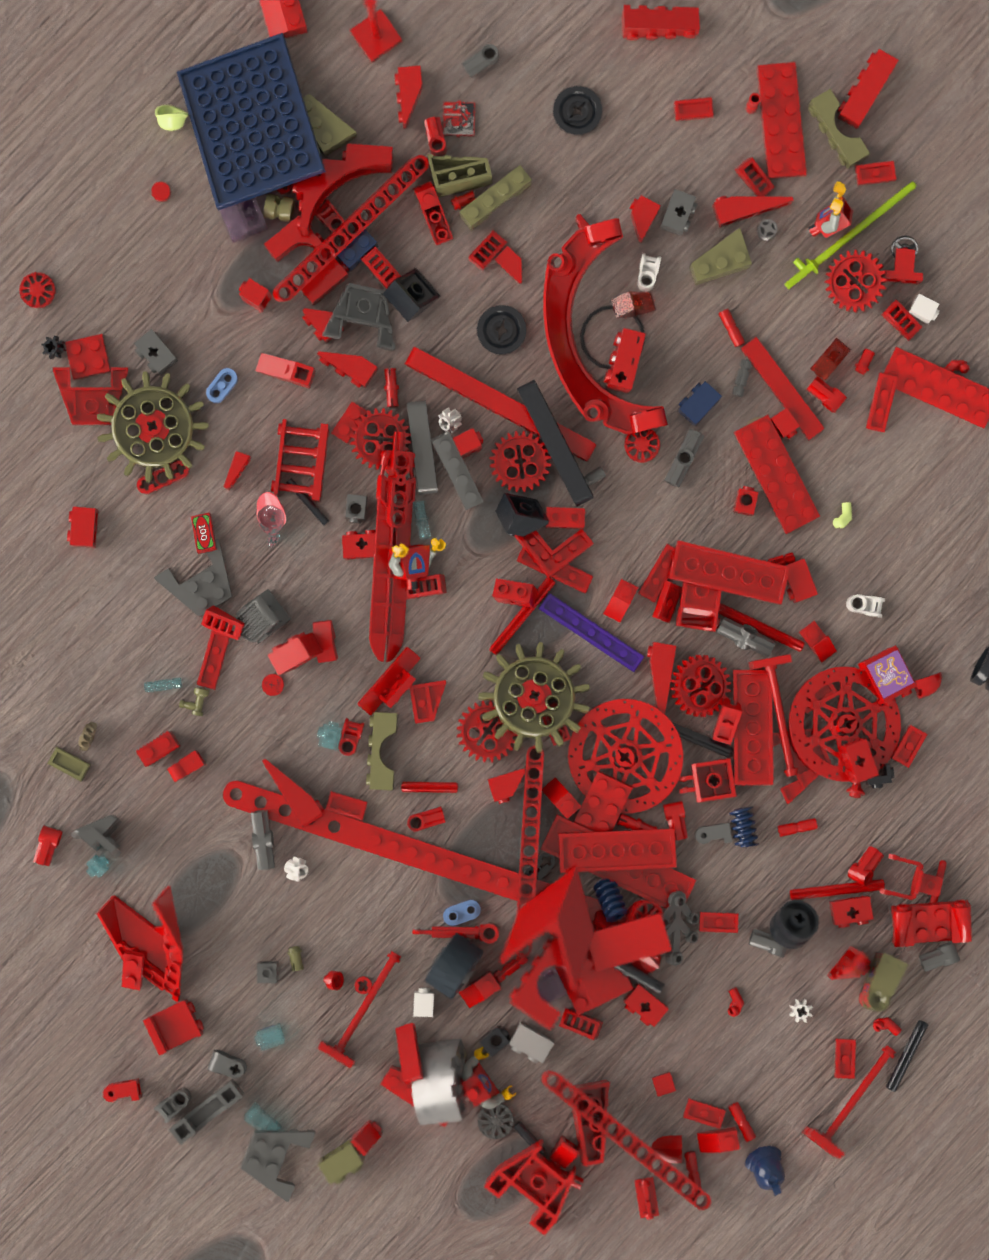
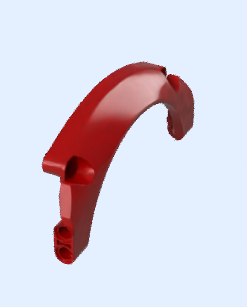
M615 218L577 230L561 248L563 253L550 255L545 273L543 314L547 344L554 366L567 393L579 411L590 422L603 420L604 426L624 434H630L668 425L664 407L631 403L615 396L602 387L582 362L572 330L574 299L585 272L605 249L623 238L619 218ZM560 257L562 264L556 268L554 262L556 258ZM592 408H596L598 411L596 418L590 415Z

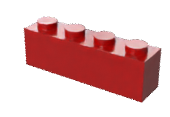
M878 49L876 54L872 52L867 60V63H869L868 68L861 70L857 77L860 80L857 86L852 85L847 94L850 96L847 102L843 101L838 111L841 113L838 119L858 129L899 60L881 49Z

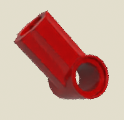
M430 117L424 120L429 149L433 156L443 157L447 152V146L440 117ZM435 144L443 145L440 150L433 149Z
M818 376L806 389L822 401V405L832 413H836L847 399L840 390L832 388Z
M683 802L663 804L665 819L668 821L669 829H675V841L688 838Z
M441 806L412 814L407 819L408 828L415 832L446 823ZM414 817H418L421 820V825L418 828H413L410 825V821Z
M43 825L39 834V845L33 862L50 866L63 831Z
M869 846L859 862L854 863L850 867L848 877L864 887L868 886L873 879L874 870L884 855L876 848Z

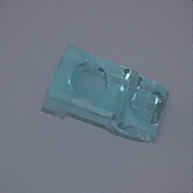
M256 1102L244 1115V1121L257 1130H280L282 1128L280 1123L270 1117Z

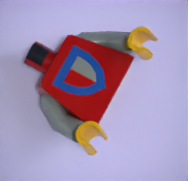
M836 182L833 191L838 193L837 196H834L832 204L817 214L815 223L808 227L813 237L822 233L825 238H828L851 225L853 210L842 196L846 191L843 183Z
M436 538L432 539L431 544L433 546L423 544L404 546L400 544V547L394 546L389 549L391 559L388 565L396 579L406 580L408 590L418 589V578L428 575L433 558L438 551H442L446 547V543L442 539H439V541Z
M484 1047L476 1049L474 1056L464 1064L460 1085H463V1091L475 1107L481 1105L486 1109H493L503 1103L504 1099L510 1100L516 1093H509V1089L513 1087L510 1085L502 1090L500 1094L478 1061L489 1056V1053L482 1054Z

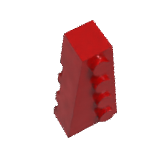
M630 5L623 6L622 34L623 38H627V40L634 41L646 37L647 40H654L657 37L675 39L676 36L694 38L696 35H699V7H673L672 10H669L665 6H658L654 9L647 8V5H639V8L631 9Z

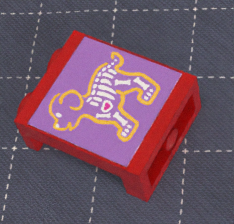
M896 645L858 663L860 670L866 671L880 699L877 701L878 705L885 703L888 706L896 702V697L901 695L903 698L913 693L911 689L917 687Z

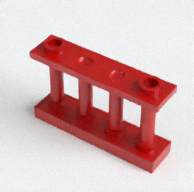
M283 419L282 424L279 423L278 435H281L276 479L272 480L271 492H274V495L279 497L280 491L305 493L312 496L313 501L321 502L329 424L321 423L320 428L316 430L288 426L287 419ZM286 435L316 437V439H319L318 447L306 448L285 445ZM284 453L313 456V458H317L316 466L304 467L283 464ZM282 472L311 475V477H314V485L302 486L281 483Z

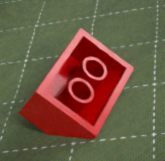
M260 0L270 37L283 33L286 39L308 33L299 0Z

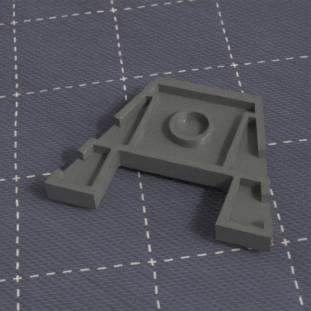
M348 283L322 336L340 339L343 321L379 328L376 348L390 351L395 350V342L392 339V326H390L387 298L383 294L385 290Z
M218 538L215 539L217 550L206 552L213 565L179 585L169 568L154 577L158 583L199 617L204 615L209 607L213 605L217 607L233 597Z
M255 1130L240 1165L241 1169L283 1200L289 1202L295 1185L294 1183L278 1179L279 1171L290 1144L310 1149L315 1136V1130Z

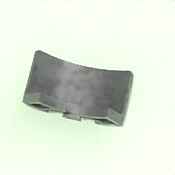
M454 1039L420 1044L419 1052L423 1078L412 1082L413 1101L419 1124L428 1125L462 1121L468 1110L464 1098L463 1085H459V1075H463V1066L467 1056L462 1040Z

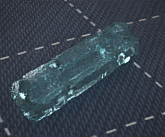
M181 678L144 683L146 693L154 692V690L162 691L172 689L173 687L174 689L182 687Z

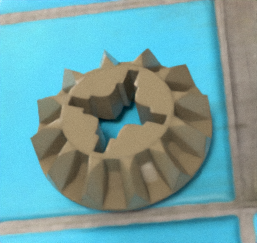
M91 721L84 727L79 739L80 750L87 751L91 746L97 731L96 723Z

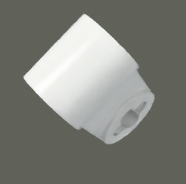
M645 253L642 254L637 286L641 291L649 292L653 289L660 267V256L655 258L646 256ZM648 278L651 280V284L644 285L641 280Z
M860 594L852 595L847 599L846 606L851 612L882 618L881 609L885 598ZM855 598L860 600L861 605L858 609L852 605Z

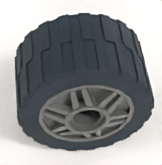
M456 933L435 958L425 982L448 998L453 999L475 972V966L483 955V950Z

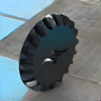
M572 86L566 88L557 96L553 105V116L556 124L567 134H573L574 136L590 133L599 124L602 117V104L597 94L591 89L583 86ZM584 104V106L581 109L582 114H576L573 116V108L575 107L578 109Z
M506 305L493 306L487 309L479 318L477 336L482 346L489 352L505 355L517 350L524 342L526 323L516 309ZM503 320H505L504 329L507 332H504L499 340V331L496 328H500Z

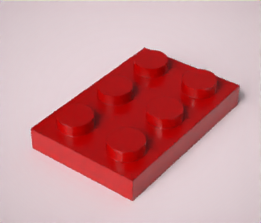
M597 771L574 823L593 832L612 831L633 787L601 771Z

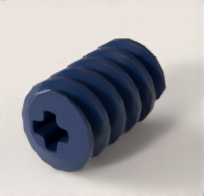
M753 806L734 809V811L729 813V815L736 817L731 820V823L737 824V826L732 828V830L738 831L733 836V838L739 839L738 842L734 843L735 846L744 848L759 845V843L753 842L758 836L752 834L757 831V828L751 827L756 822L749 819L754 816L753 812H748Z
M603 879L598 881L593 889L596 892V897L604 912V916L607 918L606 921L611 923L623 918L629 911L628 908H624L626 903L622 901L623 896L620 894V889L616 888L618 883L615 881L611 882L610 879Z

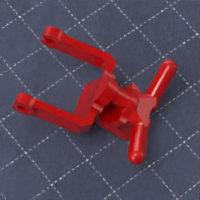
M889 854V859L916 865V871L909 895L882 888L880 889L881 894L913 900L921 892L931 895L929 903L938 902L947 866L945 860L939 862L937 874L933 876L924 873V866L921 862Z

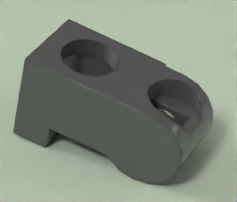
M727 822L699 827L695 832V838L701 844H707L711 840L723 838L724 843L732 842L730 824Z

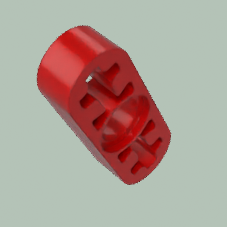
M176 461L170 464V468L172 471H176L178 465L182 467L184 465L181 461ZM163 467L152 472V476H154V480L158 484L157 487L153 483L148 486L149 490L141 489L143 481H146L145 476L137 481V489L142 494H150L187 477L190 469L186 467L183 470L184 474L175 473L174 476L176 478L168 479L167 482L161 483L158 480V475L165 472Z

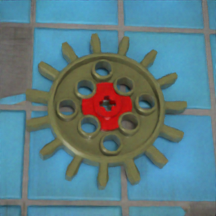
M144 371L142 374L144 387L133 390L130 383L124 378L121 381L123 388L128 394L121 401L111 394L107 393L105 395L107 401L116 406L113 416L97 414V420L112 423V433L98 436V442L114 440L118 448L107 457L108 462L115 461L123 454L130 460L125 468L124 475L128 477L136 464L146 467V483L151 482L152 469L157 467H164L167 478L172 480L173 471L169 464L177 459L185 467L191 469L193 467L191 461L184 456L188 446L200 451L205 449L201 442L192 440L193 430L208 429V423H194L191 416L192 412L200 410L204 406L203 402L200 401L187 406L182 398L188 393L190 385L185 384L175 394L167 389L170 383V374L168 373L163 377L162 386L156 387L150 386V377L147 371ZM165 399H169L172 402V406L168 409L161 406V402ZM147 403L154 407L150 413H145L142 410V407ZM126 408H132L135 411L132 417H126L123 414ZM174 418L177 424L174 427H168L166 420ZM155 423L157 429H152L151 431H149L148 425H153ZM136 426L139 429V433L136 436H131L128 433L130 427ZM172 437H180L181 443L178 446L172 445L170 443ZM154 441L162 442L163 446L160 450H154L151 447ZM141 445L144 451L137 455L133 453V447Z
M542 642L538 643L536 657L527 658L524 656L522 646L517 644L516 654L519 660L512 664H509L502 655L498 654L496 660L504 668V671L499 677L486 671L483 674L484 679L496 684L495 691L493 693L481 692L478 694L479 700H493L495 710L482 715L483 721L499 717L504 725L497 730L495 738L497 740L500 739L507 730L514 732L518 735L514 743V750L517 751L522 746L524 737L535 738L537 753L542 752L543 744L541 738L552 735L555 743L562 747L564 742L558 730L564 725L576 733L581 729L577 723L570 719L572 711L589 712V706L575 703V694L589 691V684L573 686L570 679L571 676L580 671L581 666L579 664L574 665L568 671L559 666L558 664L564 656V650L562 649L556 653L553 661L543 658L544 646ZM519 669H525L528 675L526 677H520L518 676L517 671ZM542 675L546 681L542 684L537 683L535 677ZM560 681L564 684V688L557 690L553 684ZM519 687L522 692L519 695H514L511 692V688ZM532 694L538 696L537 701L534 698L531 699ZM555 699L558 702V706L552 708L547 704V701ZM512 704L515 707V711L508 713L504 707ZM529 710L534 716L531 719H526L523 716V712ZM543 717H549L552 720V723L550 725H544L541 722V719Z

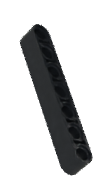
M532 380L518 387L517 390L576 507L594 499L536 381Z

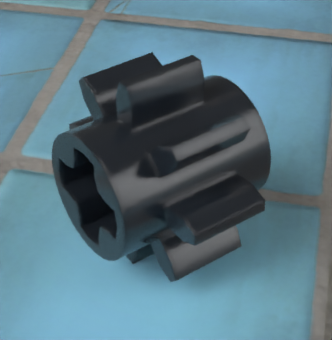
M55 335L53 340L50 337H46L47 341L41 344L44 346L42 353L45 355L49 354V359H54L55 356L62 358L61 354L63 351H66L63 345L65 341H59V336Z

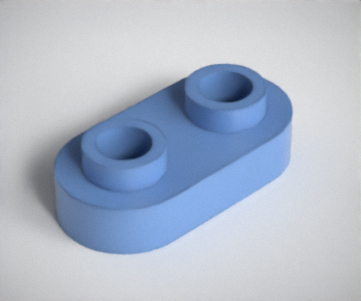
M225 368L219 372L206 390L207 398L211 402L220 403L226 398L238 381L236 372L230 368ZM228 375L232 377L230 382L225 381V377ZM216 390L220 391V395L218 397L213 396V393Z
M467 900L448 907L444 911L443 919L446 924L456 926L477 918L481 908L477 901ZM469 906L474 907L475 911L473 913L467 911ZM450 913L456 914L455 920L449 918Z

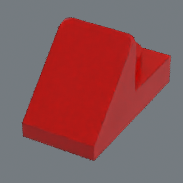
M815 621L798 632L821 663L837 652L829 636L823 633Z

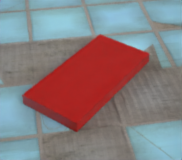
M661 912L595 930L590 945L596 972L672 951Z

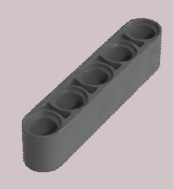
M426 400L407 402L419 495L438 493Z

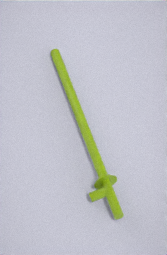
M910 182L814 260L806 259L807 266L799 258L795 259L793 264L800 271L785 282V286L790 289L811 271L818 274V267L821 263L914 190L916 183Z

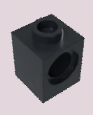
M497 1025L480 1039V1043L490 1056L493 1057L510 1043L508 1039L510 1034L504 1027L500 1029ZM499 1035L502 1041L500 1044L495 1045L491 1042V1037Z

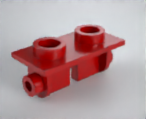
M653 1177L634 1180L640 1219H654V1216H659Z

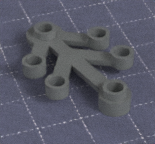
M676 891L669 895L668 904L670 906L662 915L668 939L673 933L672 951L666 953L665 959L668 964L674 966L681 964L683 961V955L680 952V931L685 935L686 941L695 944L699 939L698 933L691 931L681 919V911L687 917L686 920L690 924L696 925L700 919L699 915L692 912L686 905V895L681 891ZM674 913L673 919H672V921L670 922V919H669V918H670V917L672 916V914Z

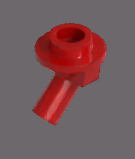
M851 782L852 786L846 789V792L850 793V797L860 799L861 796H865L861 783Z

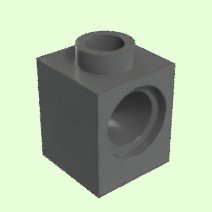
M347 494L345 517L351 523H361V520L366 519L367 496ZM358 504L361 506L362 509L359 514L351 512L353 505Z
M259 961L257 963V983H277L278 961Z

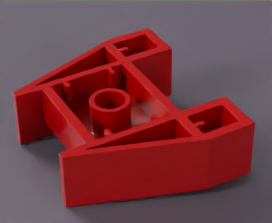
M541 1139L499 1164L486 1179L484 1187L498 1199L510 1185L515 1187L539 1207L531 1216L529 1224L545 1236L557 1222L575 1175L576 1166L574 1165L567 1174L563 1173L539 1153L544 1142Z

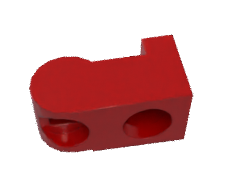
M194 750L169 767L167 771L174 782H177L205 766L206 763L198 750Z
M139 1078L111 1083L103 1090V1097L108 1102H114L118 1098L131 1096L132 1101L142 1098Z

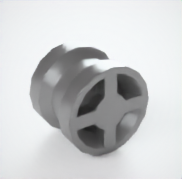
M771 219L763 220L757 229L759 238L765 241L773 239L778 230L776 222Z

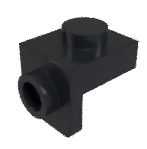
M890 763L884 764V775L867 779L866 785H871L872 788H882L883 784L892 783L894 769L890 767Z

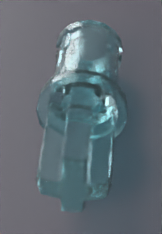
M424 501L413 503L416 517L414 522H417L419 538L421 540L431 537L428 525L429 517L426 515Z

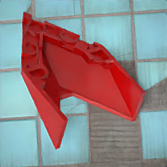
M577 866L520 908L500 959V963L505 965L506 960L545 931L555 934L559 938L570 986L573 990L576 988L594 936Z
M167 886L152 903L163 923L160 926H154L117 896H112L96 914L121 959L123 960L126 950L145 953L143 977L161 991L165 990L172 994V999L178 1003L180 999L183 947L171 886Z

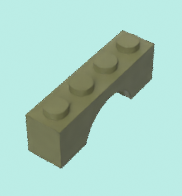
M829 89L812 99L808 110L813 118H817L821 132L823 134L826 133L828 136L830 147L839 154L838 160L841 165L849 169L866 159L870 153L860 137H846L836 128L834 117L840 103L832 90Z
M519 165L460 211V217L472 231L484 222L500 205L518 196L531 186L532 179Z
M374 712V716H370V727H373V735H369L368 746L372 747V753L368 754L367 766H371L370 774L367 773L366 785H370L369 789L393 791L394 770L388 768L383 763L380 749L383 741L388 736L397 733L398 713Z

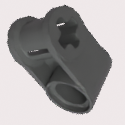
M214 1050L207 1069L236 1079L245 1073L247 1065L240 1058L229 1055L221 1050ZM236 1064L239 1065L238 1069L240 1070L238 1072H235L234 1066Z
M180 1088L160 1102L154 1110H158L165 1119L164 1122L167 1123L191 1101V1093L186 1088ZM183 1094L186 1101L183 1103L179 1102L177 1095Z

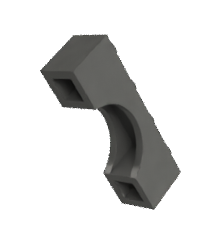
M446 431L432 438L431 441L464 508L468 510L484 502L450 433Z
M231 1079L172 1125L169 1131L179 1144L182 1145L213 1118L242 1098L245 1093L235 1080Z

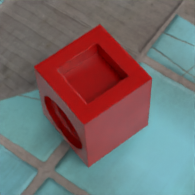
M785 408L771 418L781 439L785 437L790 439L798 433L796 429L800 426L788 408Z
M743 486V489H738L733 513L748 516L754 515L758 492L754 491L755 488ZM742 496H749L751 504L748 506L744 505L741 502Z

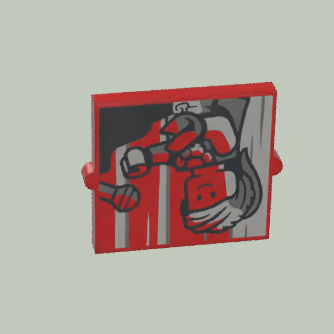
M460 100L458 102H444V136H457L458 138L460 136H474L475 102H461Z

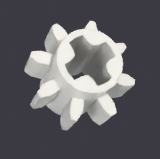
M448 407L438 415L440 418L439 425L444 431L450 429L451 433H453L462 425L461 414L456 409L451 411Z
M295 856L293 859L288 860L284 867V871L288 873L286 877L298 882L300 879L305 878L308 873V867L305 865L306 860Z
M795 999L796 1004L794 1006L789 1005L793 1011L789 1015L796 1016L795 1022L797 1023L800 1019L806 1023V1018L813 1016L809 1013V1009L813 1007L812 1005L806 1006V999L802 1003ZM803 1006L805 1013H800L799 1015L797 1008L801 1009Z

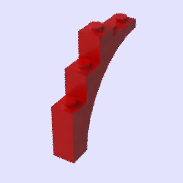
M347 143L346 151L343 150L342 160L322 159L326 172L294 183L293 193H296L297 201H299V211H302L301 217L297 219V229H300L301 236H309L311 224L317 210L334 190L348 181L364 175L392 173L393 147Z

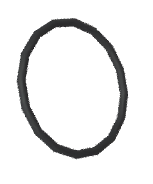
M617 305L600 307L590 313L582 325L580 333L582 350L587 358L598 367L611 369V366L600 364L592 358L585 347L584 333L586 325L594 315L608 309L625 311L636 320L640 331L645 333L644 326L638 316L625 307Z

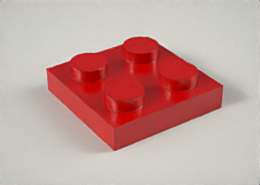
M103 334L65 342L73 380L111 372Z

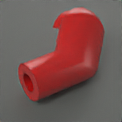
M952 360L944 368L952 372L960 371L962 374H965L969 371L970 366L964 360Z
M734 987L728 991L732 1002L727 1012L731 1017L738 1016L744 1005L737 987Z

